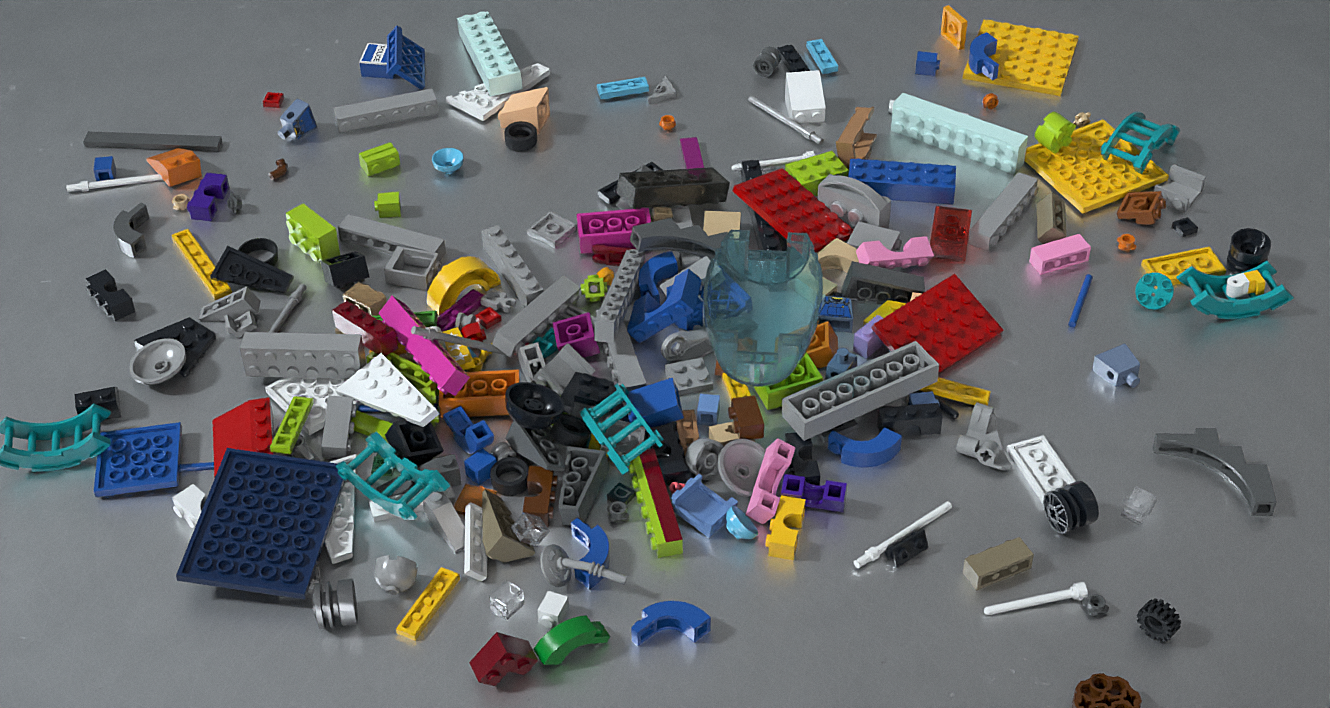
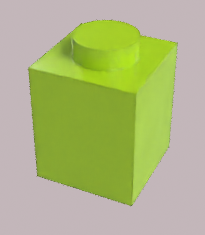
M399 192L377 193V201H374L375 211L379 212V218L401 217Z

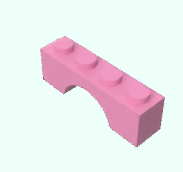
M927 236L911 238L904 245L903 252H893L884 247L880 241L863 242L856 250L859 263L886 269H894L895 267L908 268L916 265L922 267L927 265L934 256Z
M779 438L766 448L745 514L761 524H765L776 513L780 500L776 496L777 488L783 474L791 464L795 451L794 446Z

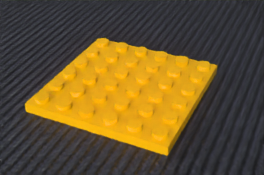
M983 19L977 37L987 32L997 39L996 54L989 56V58L999 64L997 79L991 80L983 73L975 74L970 69L968 62L962 79L1061 96L1079 36Z
M1104 119L1074 130L1071 135V143L1068 146H1062L1055 154L1040 143L1027 147L1024 160L1082 214L1122 199L1128 192H1140L1156 184L1168 181L1169 177L1152 160L1149 161L1143 173L1140 174L1135 172L1130 161L1112 154L1109 155L1107 160L1103 159L1101 147L1104 142L1107 143L1115 131ZM1122 139L1114 147L1134 156L1139 155L1141 152L1132 143Z

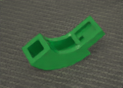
M587 615L568 619L552 628L539 640L533 650L543 665L562 664L565 657L577 647L585 644L607 643L611 636L600 621L591 622Z

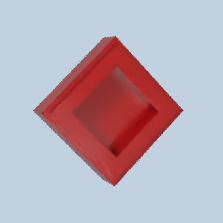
M267 92L263 100V107L280 108L284 100V94Z
M491 307L475 315L476 321L486 329L502 321L501 315Z

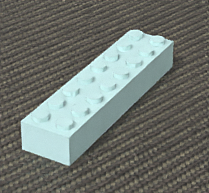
M488 11L478 12L473 15H463L457 18L459 35L490 96L522 90L521 72Z
M902 93L893 103L891 131L1014 175L1024 164L1028 136L906 93Z

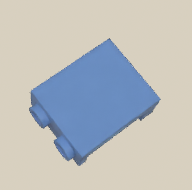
M698 474L696 477L690 478L681 490L678 489L671 497L672 507L676 514L710 538L727 522V511L731 506L737 507L738 501L733 497L728 501L722 499L702 483L703 476Z

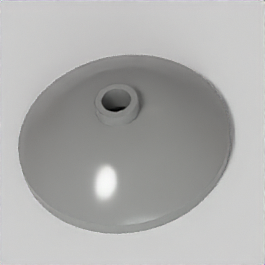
M159 339L150 342L138 350L131 359L129 365L130 374L135 381L141 384L165 382L175 376L184 365L186 350L182 343L174 339Z
M736 439L726 444L718 457V470L724 483L738 495L751 498L766 450L756 442L748 439Z

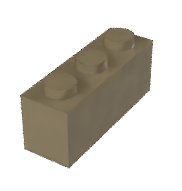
M1053 192L1037 203L1038 240L1042 244L1060 240L1067 236L1065 200Z
M1020 537L1007 540L1003 544L990 547L983 552L972 554L965 558L963 574L977 591L1031 569L1034 554Z

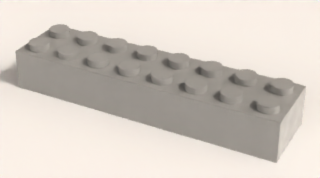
M916 341L783 398L782 417L805 441L938 381L939 364Z

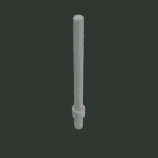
M752 95L749 97V102L800 132L804 138L809 141L813 140L819 145L824 143V139L816 135L813 130L806 129Z
M300 284L297 290L290 295L289 302L269 332L278 333L295 305H298L301 301L302 294L307 288L305 284Z
M413 326L411 329L412 334L423 336L424 339H437L506 355L493 344L437 332L429 327L424 329Z

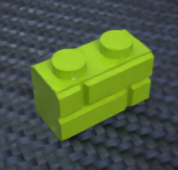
M391 142L359 153L361 168L368 176L400 165L399 153Z

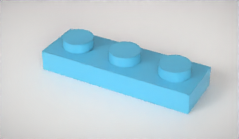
M822 39L806 42V47L822 74L838 71L839 66Z
M645 77L597 84V91L600 99H609L649 92V85Z

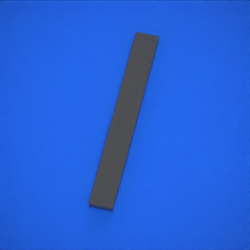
M88 131L83 143L85 147L162 150L181 148L191 151L218 152L222 143V137Z

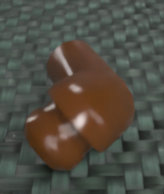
M283 158L276 161L277 169L269 173L272 181L285 175L287 172L288 164L285 163Z

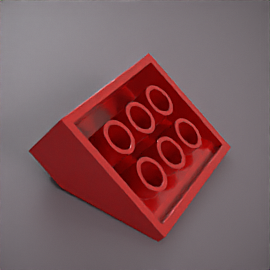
M269 397L249 400L212 420L214 478L227 448L276 455L275 452L270 450L275 436L273 411Z

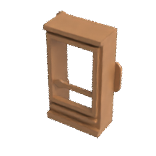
M856 107V113L853 114L838 141H836L838 158L848 170L850 159L868 160L871 155V146L877 138V134L864 133L863 128L872 117L874 107Z

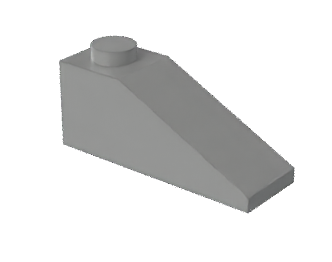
M245 287L203 306L199 320L201 322L225 321L224 316L227 314L235 320L249 310L256 316L259 312L261 301L248 287Z
M538 342L519 347L517 354L523 374L527 382L536 383L532 378L541 368L543 369L546 366Z
M432 492L423 501L424 514L456 554L465 549V526L448 497L443 492Z

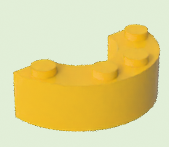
M473 256L460 257L443 266L427 291V305L434 311L437 310V314L440 316L455 304L458 295L468 286L478 284L487 292L491 288L500 285L501 280L498 274L480 258Z

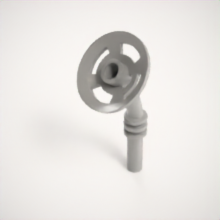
M555 544L546 546L541 553L540 564L543 575L555 587L565 586L570 581L572 568L589 571V574L593 573L594 576L598 575L599 578L603 576L624 585L627 581V576L606 569L604 565L600 566L599 563L596 564L594 561L589 563L569 559L564 549ZM553 550L555 555L552 557V560H548L549 554ZM567 570H568V575H567L566 579L564 580V574H566V572H567Z

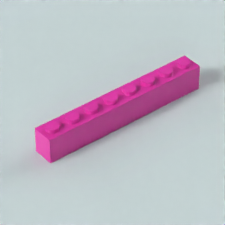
M391 296L378 313L383 319L382 322L396 331L397 341L406 346L405 350L414 356L413 360L422 365L420 368L430 375L429 378L434 383L438 384L437 388L444 394L449 392L456 396L470 377L437 339L428 340L424 339L423 336L411 333L413 326L424 329L426 327L404 302Z

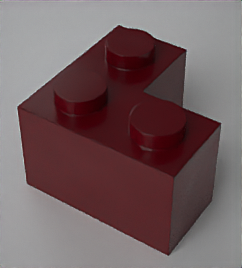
M496 632L469 663L479 683L496 686L508 672L526 675L536 664L538 658L528 640Z

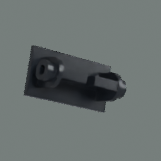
M925 530L912 532L900 544L897 543L887 548L885 555L888 559H894L895 567H899L929 548Z

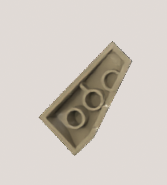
M484 489L482 492L483 544L486 555L493 560L498 559L503 563L533 556L536 552L528 536H523L519 530L522 527L510 517L512 513L502 498Z

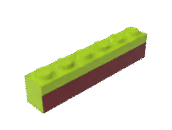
M646 450L632 460L628 468L630 469L629 474H633V488L638 490L636 492L638 504L642 503V518L647 520L645 522L647 535L651 534L652 537L650 538L651 549L656 550L658 558L683 554V539L655 450Z

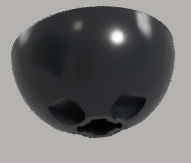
M520 382L512 384L506 390L505 405L508 414L518 425L527 429L540 430L554 424L564 411L565 403L561 396L546 386L530 382Z

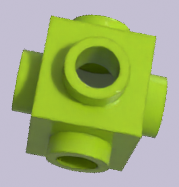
M588 275V279H584V284H580L581 295H585V299H589L590 302L601 301V298L605 296L604 293L608 292L607 282H603V278H599V275ZM596 286L597 291L591 292L590 287Z

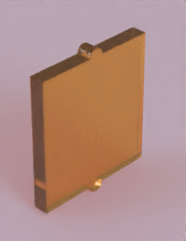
M465 484L454 504L457 514L465 515V506L470 502L482 508V492L486 488ZM486 489L489 492L497 495V491Z

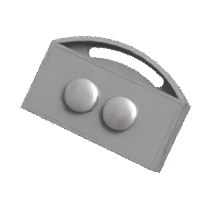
M829 174L818 185V200L823 202L831 212L836 213L851 228L854 229L858 221L889 228L891 200L888 197L881 196L863 182L846 176Z

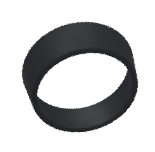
M251 239L243 243L238 249L247 255L253 251L267 250L274 255L264 262L275 266L278 261V247L270 239Z

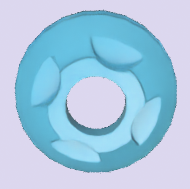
M455 148L440 149L432 156L433 166L446 174H452L464 162L463 153Z
M731 506L726 513V525L729 532L737 539H753L756 537L758 530L750 518L738 507Z

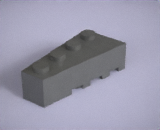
M854 261L851 262L841 287V293L844 298H850L851 301H857L860 304H865V301H877V304H884L887 300L907 304L910 302L913 292L921 294L925 292L923 276Z
M567 446L565 473H563V486L561 487L558 505L562 525L571 526V522L576 518L580 519L583 523L585 522L609 471L606 451Z

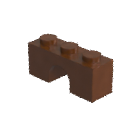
M529 466L527 478L528 495L536 496L524 498L523 524L528 527H549L550 519L554 518V506H552V503H556V491H554V488L558 487V475H554V470H546L541 466Z

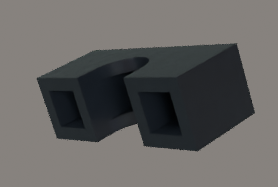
M106 269L86 278L88 285L86 286L87 293L90 297H94L99 307L102 306L105 314L111 316L114 321L135 312L132 298L124 289L117 290L115 279Z
M939 403L879 408L877 426L879 433L885 427L901 435L904 428L915 425L918 426L921 436L941 434L943 416Z
M672 424L652 427L651 430L653 432L657 430L664 439L661 441L663 444L661 448L655 443L650 449L655 450L656 456H667L658 459L666 487L672 482L686 483L687 474H690V470L683 460L685 455L683 447H679L678 444L680 443L678 432H674Z
M797 432L785 433V442L795 447L791 464L787 468L790 469L788 474L805 477L807 483L820 486V472L817 460L805 461L812 460L813 444L811 438L804 441Z

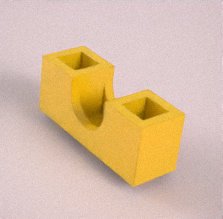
M781 495L774 515L776 517L775 519L771 518L769 531H772L771 535L767 534L765 547H769V556L794 560L798 544V530L789 528H802L806 499Z

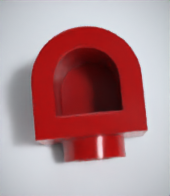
M478 322L467 324L461 329L463 338L480 342L487 339L484 328L480 329Z

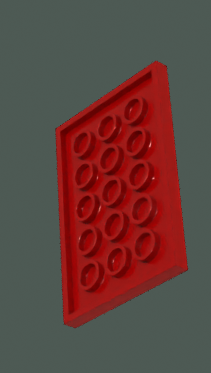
M783 168L734 185L732 191L806 257L821 251L836 238L843 242L849 240L853 229L847 223L840 219L836 213L831 212L823 202L819 201Z
M956 274L951 275L882 318L871 327L891 352L916 341L939 364L938 375L1004 331Z

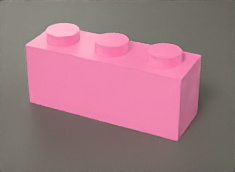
M1080 234L1032 247L1029 262L1040 275L1089 261L1091 246Z

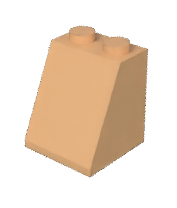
M543 87L512 94L498 114L501 128H506L514 122H528L536 127L537 134L539 135L550 116L549 89Z

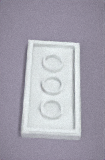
M1044 435L1007 445V452L1042 504L1044 495L1047 492L1054 491L1057 488H1064L1066 485L1076 482Z

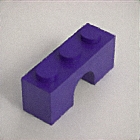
M206 173L200 181L198 189L194 191L191 201L187 204V210L190 213L191 219L212 221L217 212L215 199H224L230 189L227 175Z
M784 474L781 495L806 499L805 507L844 512L847 483L826 480L825 485L816 486L807 483L805 477Z

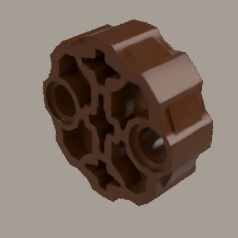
M1098 673L1077 684L1072 700V708H1140L1142 700L1139 692L1133 690L1127 680L1119 676L1111 677L1104 673Z

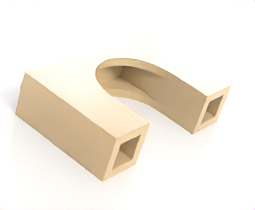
M838 238L834 239L791 273L790 289L821 305L825 296H833L837 292V284L818 273L827 269H838L847 273L852 261L859 262L856 254L857 249Z

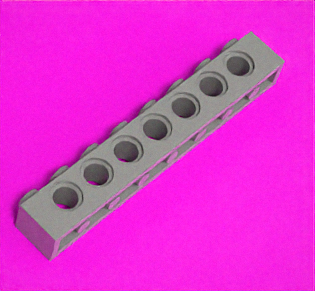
M636 249L626 250L595 319L594 341L614 343L639 285L638 275L644 265L645 252H638Z

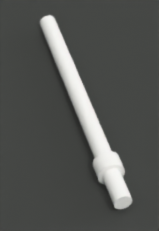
M160 174L96 182L81 181L79 184L66 185L67 192L80 190L86 192L90 191V189L163 181Z
M946 502L877 547H871L866 550L863 556L854 561L855 567L860 568L869 561H875L888 547L894 546L910 536L912 532L918 531L952 509L951 503Z

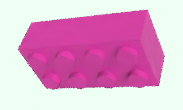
M649 208L577 214L580 253H593L592 247L596 244L636 249L630 241L633 226L651 222Z

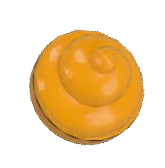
M608 267L601 269L596 274L599 275V278H603V282H607V286H611L615 277L613 270Z

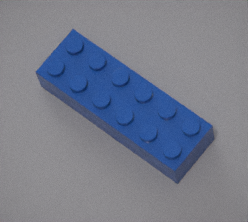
M859 158L850 159L848 177L863 182L879 195L888 197L890 200L954 204L956 166L865 160Z

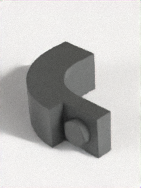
M143 203L138 204L130 212L121 211L113 225L120 250L133 258L147 248L143 234L135 231L150 219L147 206Z

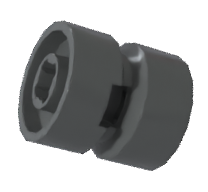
M765 47L753 64L755 72L763 77L772 75L781 61L780 52L774 47Z

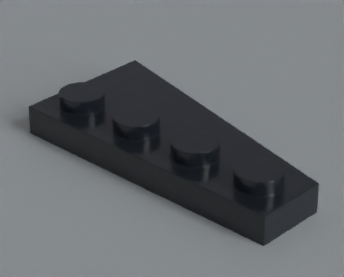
M227 245L210 278L211 280L286 294L294 276Z

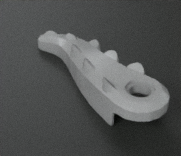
M730 318L722 321L713 319L708 326L695 325L693 330L689 331L680 328L679 332L669 335L664 340L661 354L668 361L679 360L680 362L704 357L718 348L719 339L733 338L745 331H757L758 326L748 319Z

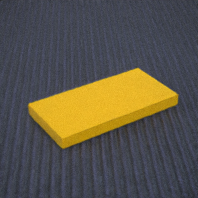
M1210 246L1143 259L1141 263L1146 273H1161L1171 280L1172 285L1181 284L1177 276L1190 266L1209 275L1221 276L1226 274V268Z

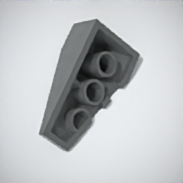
M513 421L505 439L514 451L546 470L564 471L562 455L558 453L559 444H556V440L550 433L551 426L540 430H531Z
M455 454L433 458L418 466L417 470L419 471L424 469L438 470L448 483L450 482L451 487L462 485L460 469ZM398 477L376 487V490L382 493ZM411 480L406 481L391 496L407 493L416 483Z

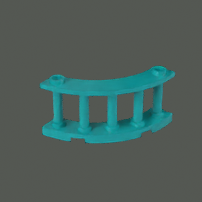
M1133 112L1118 125L1107 143H1103L1101 155L1105 160L1112 154L1130 161L1135 172L1142 174L1153 157L1151 152L1154 149L1158 150L1165 142L1173 145L1180 129L1172 124L1162 126L1145 120L1146 116L1143 113ZM1129 130H1133L1151 138L1144 141L1126 133ZM1122 139L1142 147V151L1139 155L1134 156L1114 147Z
M1268 261L1253 269L1242 272L1258 270L1271 291L1259 296L1255 293L1248 294L1250 297L1248 299L1237 300V298H1231L1226 294L1228 278L1237 274L1227 276L1209 275L1190 266L1177 276L1181 283L1193 290L1196 297L1190 301L1192 306L1206 315H1216L1220 319H1243L1258 316L1261 311L1269 308L1272 311L1294 299L1283 284L1280 286L1276 284L1272 275L1277 273V270ZM1224 292L1228 299L1219 298L1215 293Z
M617 383L614 385L617 389L614 393L591 409L590 407L587 410L585 407L579 413L583 416L582 419L600 445L603 446L605 444L608 447V456L621 474L625 475L630 471L628 466L632 460L655 443L661 448L663 446L661 441L664 439L657 430L654 432L651 430L627 396L629 391L622 383L619 386ZM625 400L627 405L604 422H599L602 416ZM633 411L637 417L636 420L612 438H607L604 435L609 427ZM643 425L650 434V437L625 456H619L614 449L617 447L616 444Z
M93 403L88 409L77 416L51 423H29L6 416L0 422V433L5 435L4 445L0 448V466L19 470V467L31 468L32 472H47L80 465L81 461L89 457L93 459L111 445V439L100 435L101 422L111 414V411ZM92 428V433L83 439V432ZM74 436V445L60 449V438ZM13 437L28 440L27 451L12 448ZM36 440H52L51 451L36 452Z
M377 431L365 439L368 442V447L348 465L343 461L335 466L342 479H348L371 501L404 520L416 519L418 516L413 510L433 491L443 492L451 486L438 470L424 469L419 471L417 470L418 466L408 459L404 458L401 460L395 455L396 450ZM373 452H377L384 459L385 463L364 481L354 470ZM395 468L401 473L382 493L371 487L389 469ZM411 480L416 483L398 501L389 498L406 481Z

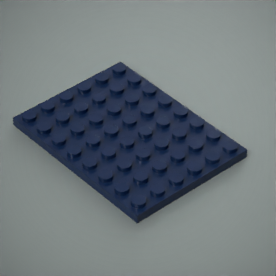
M227 448L177 571V581L306 599L345 480L337 472L338 469L335 467L337 463Z

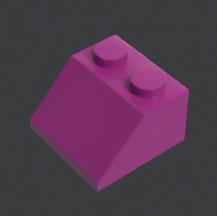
M590 312L553 322L556 344L559 351L568 343L583 358L600 353L598 341H594L595 326Z

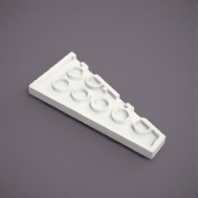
M539 63L520 69L522 90L490 96L483 83L475 86L474 90L469 92L465 90L459 92L460 95L447 96L446 101L456 108L484 121L503 108L505 102L508 101L512 94L525 92L549 76L550 69Z
M382 353L374 357L362 369L358 370L352 377L335 389L336 393L340 396L353 397V401H360L364 405L382 412H390L395 417H403L407 421L422 427L439 415L433 405Z
M353 454L330 463L339 464L344 461L348 465L357 456ZM348 479L345 480L324 542L332 564L353 558L356 487Z

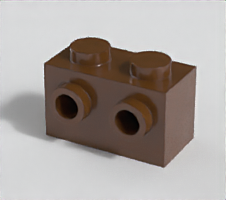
M756 396L732 398L731 407H728L729 418L734 421L732 422L734 434H738L739 439L754 440L764 438V421Z

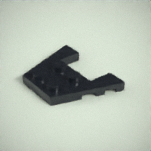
M189 317L134 340V343L139 349L159 339H174L182 343L186 350V360L178 373L186 378L190 374L189 370L191 367H195L198 363V358L201 354H205L216 340V335L213 331Z
M575 372L561 395L565 403L563 412L572 414L574 402L595 407L617 390L614 382L586 373ZM623 402L610 410L612 415L624 407ZM628 414L620 419L630 423Z

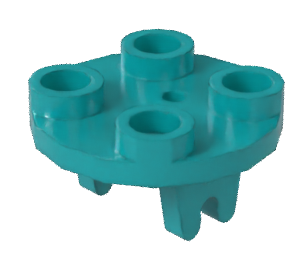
M1152 272L1144 274L1139 279L1135 294L1138 302L1143 307L1150 310H1158L1171 302L1174 288L1167 276Z

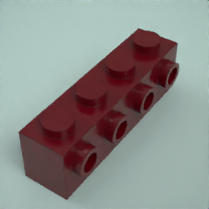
M348 301L332 309L336 329L344 334L362 335L363 345L378 355L382 353L384 356H387L398 349L396 331L381 320L371 316L368 312H364L358 306Z

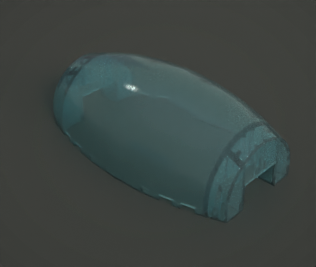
M731 229L721 241V247L716 249L715 257L709 263L704 281L703 309L707 336L721 369L730 378L739 383L755 387L774 385L786 379L804 358L814 338L820 319L823 297L821 264L818 262V254L815 253L814 245L807 233L788 232L787 251L749 249L750 230Z

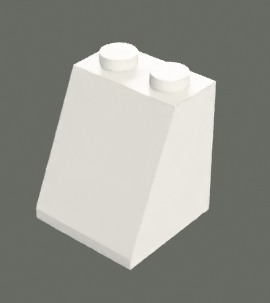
M819 70L786 73L785 102L790 119L798 124L825 122L826 107Z

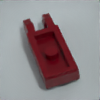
M596 244L592 247V252L596 253L592 256V260L595 263L620 266L626 250H631L632 248Z

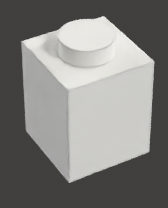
M548 591L537 610L539 624L547 628H554L562 623L569 612L568 596Z

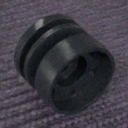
M1245 228L1235 232L1231 237L1230 250L1227 256L1226 265L1229 270L1234 274H1239L1268 261L1271 249L1270 238L1264 232L1257 229Z
M1083 481L1070 483L1064 488L1051 490L1044 495L1043 504L1046 517L1055 531L1060 534L1089 525L1098 519L1099 509L1096 497L1090 487Z

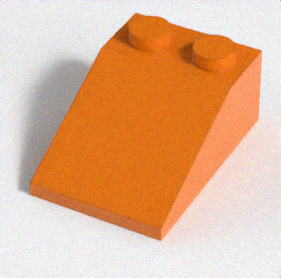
M177 148L146 158L147 162L162 176V179L169 187L202 176L200 159L191 150Z
M829 321L776 339L775 361L807 352L816 368L826 367L837 353L838 337Z

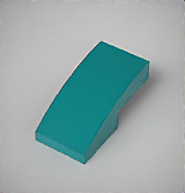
M552 327L542 338L538 336L532 343L538 342L543 359L558 349L554 328Z

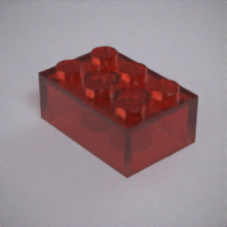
M936 206L930 246L934 254L932 258L965 262L972 210Z

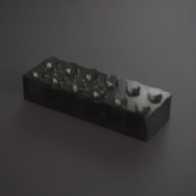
M713 167L625 172L619 174L616 193L631 208L637 210L646 207L703 205V203L718 204L719 202H726L730 182Z

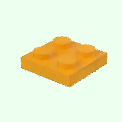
M949 5L943 7L941 35L958 50L964 49L967 20Z

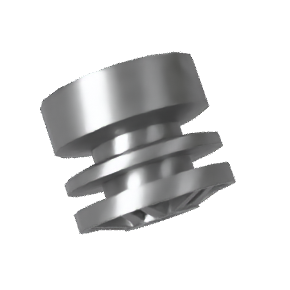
M353 578L338 580L337 590L333 591L330 581L325 583V592H323L321 582L314 584V594L312 597L313 611L319 629L326 628V618H328L331 628L335 627L336 617H340L343 626L358 624L357 600Z

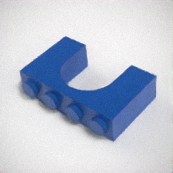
M687 269L675 276L672 291L662 305L649 293L634 302L627 327L628 334L638 343H641L694 312L702 280L690 269Z

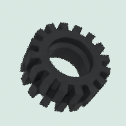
M1157 598L1149 600L1138 611L1137 622L1141 624V630H1146V635H1151V639L1157 638L1159 642L1162 640L1166 642L1180 629L1181 620H1179V614L1174 613L1176 609L1174 607L1171 609L1169 607L1171 604L1168 602L1164 604L1162 599L1159 601Z

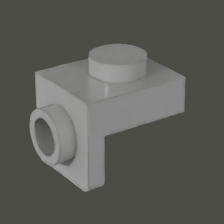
M250 310L235 320L228 314L224 316L225 329L229 334L233 333L237 338L242 337L244 332H251L257 327L254 314Z

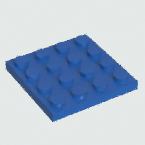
M181 422L100 433V435L111 439V445L97 456L94 482L95 497L179 486L182 440Z

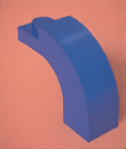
M987 32L979 35L972 41L968 63L970 69L975 74L983 73L991 80H994L998 76L999 64L989 58V56L996 54L997 39Z
M672 251L658 254L642 266L638 275L640 297L649 293L660 303L657 284L678 274L677 261Z
M461 406L443 415V419L453 432L454 440L465 452L473 454L493 443L494 434L486 422L482 420L473 424Z
M884 427L875 438L868 441H856L832 431L828 435V450L841 455V463L860 468L875 467L890 461L901 450L902 435Z
M576 518L571 522L572 537L589 550L579 561L589 563L594 561L596 564L604 565L608 569L610 563L609 542L603 529L599 525L591 529L587 523H583L580 519ZM574 568L575 578L589 590L604 578L603 576L600 578L598 575L594 576L593 573L589 574V571Z
M663 601L644 608L642 610V620H638L631 627L632 642L639 646L655 633L670 629L682 632L695 643L711 631V617L700 608L686 602Z

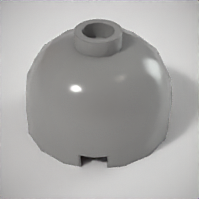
M701 438L691 443L685 455V462L689 466L690 472L695 476L698 474L702 475L703 480H710L708 477L712 474L716 477L719 474L718 457L724 446L720 442L709 438Z
M390 556L377 558L374 567V578L376 583L386 590V593L397 595L399 592L408 590L415 583L418 570L416 562L401 556H397L396 560H389Z

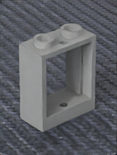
M397 246L384 268L386 283L428 291L436 274L441 271L442 262L439 260V253ZM404 264L427 268L424 275L401 271Z

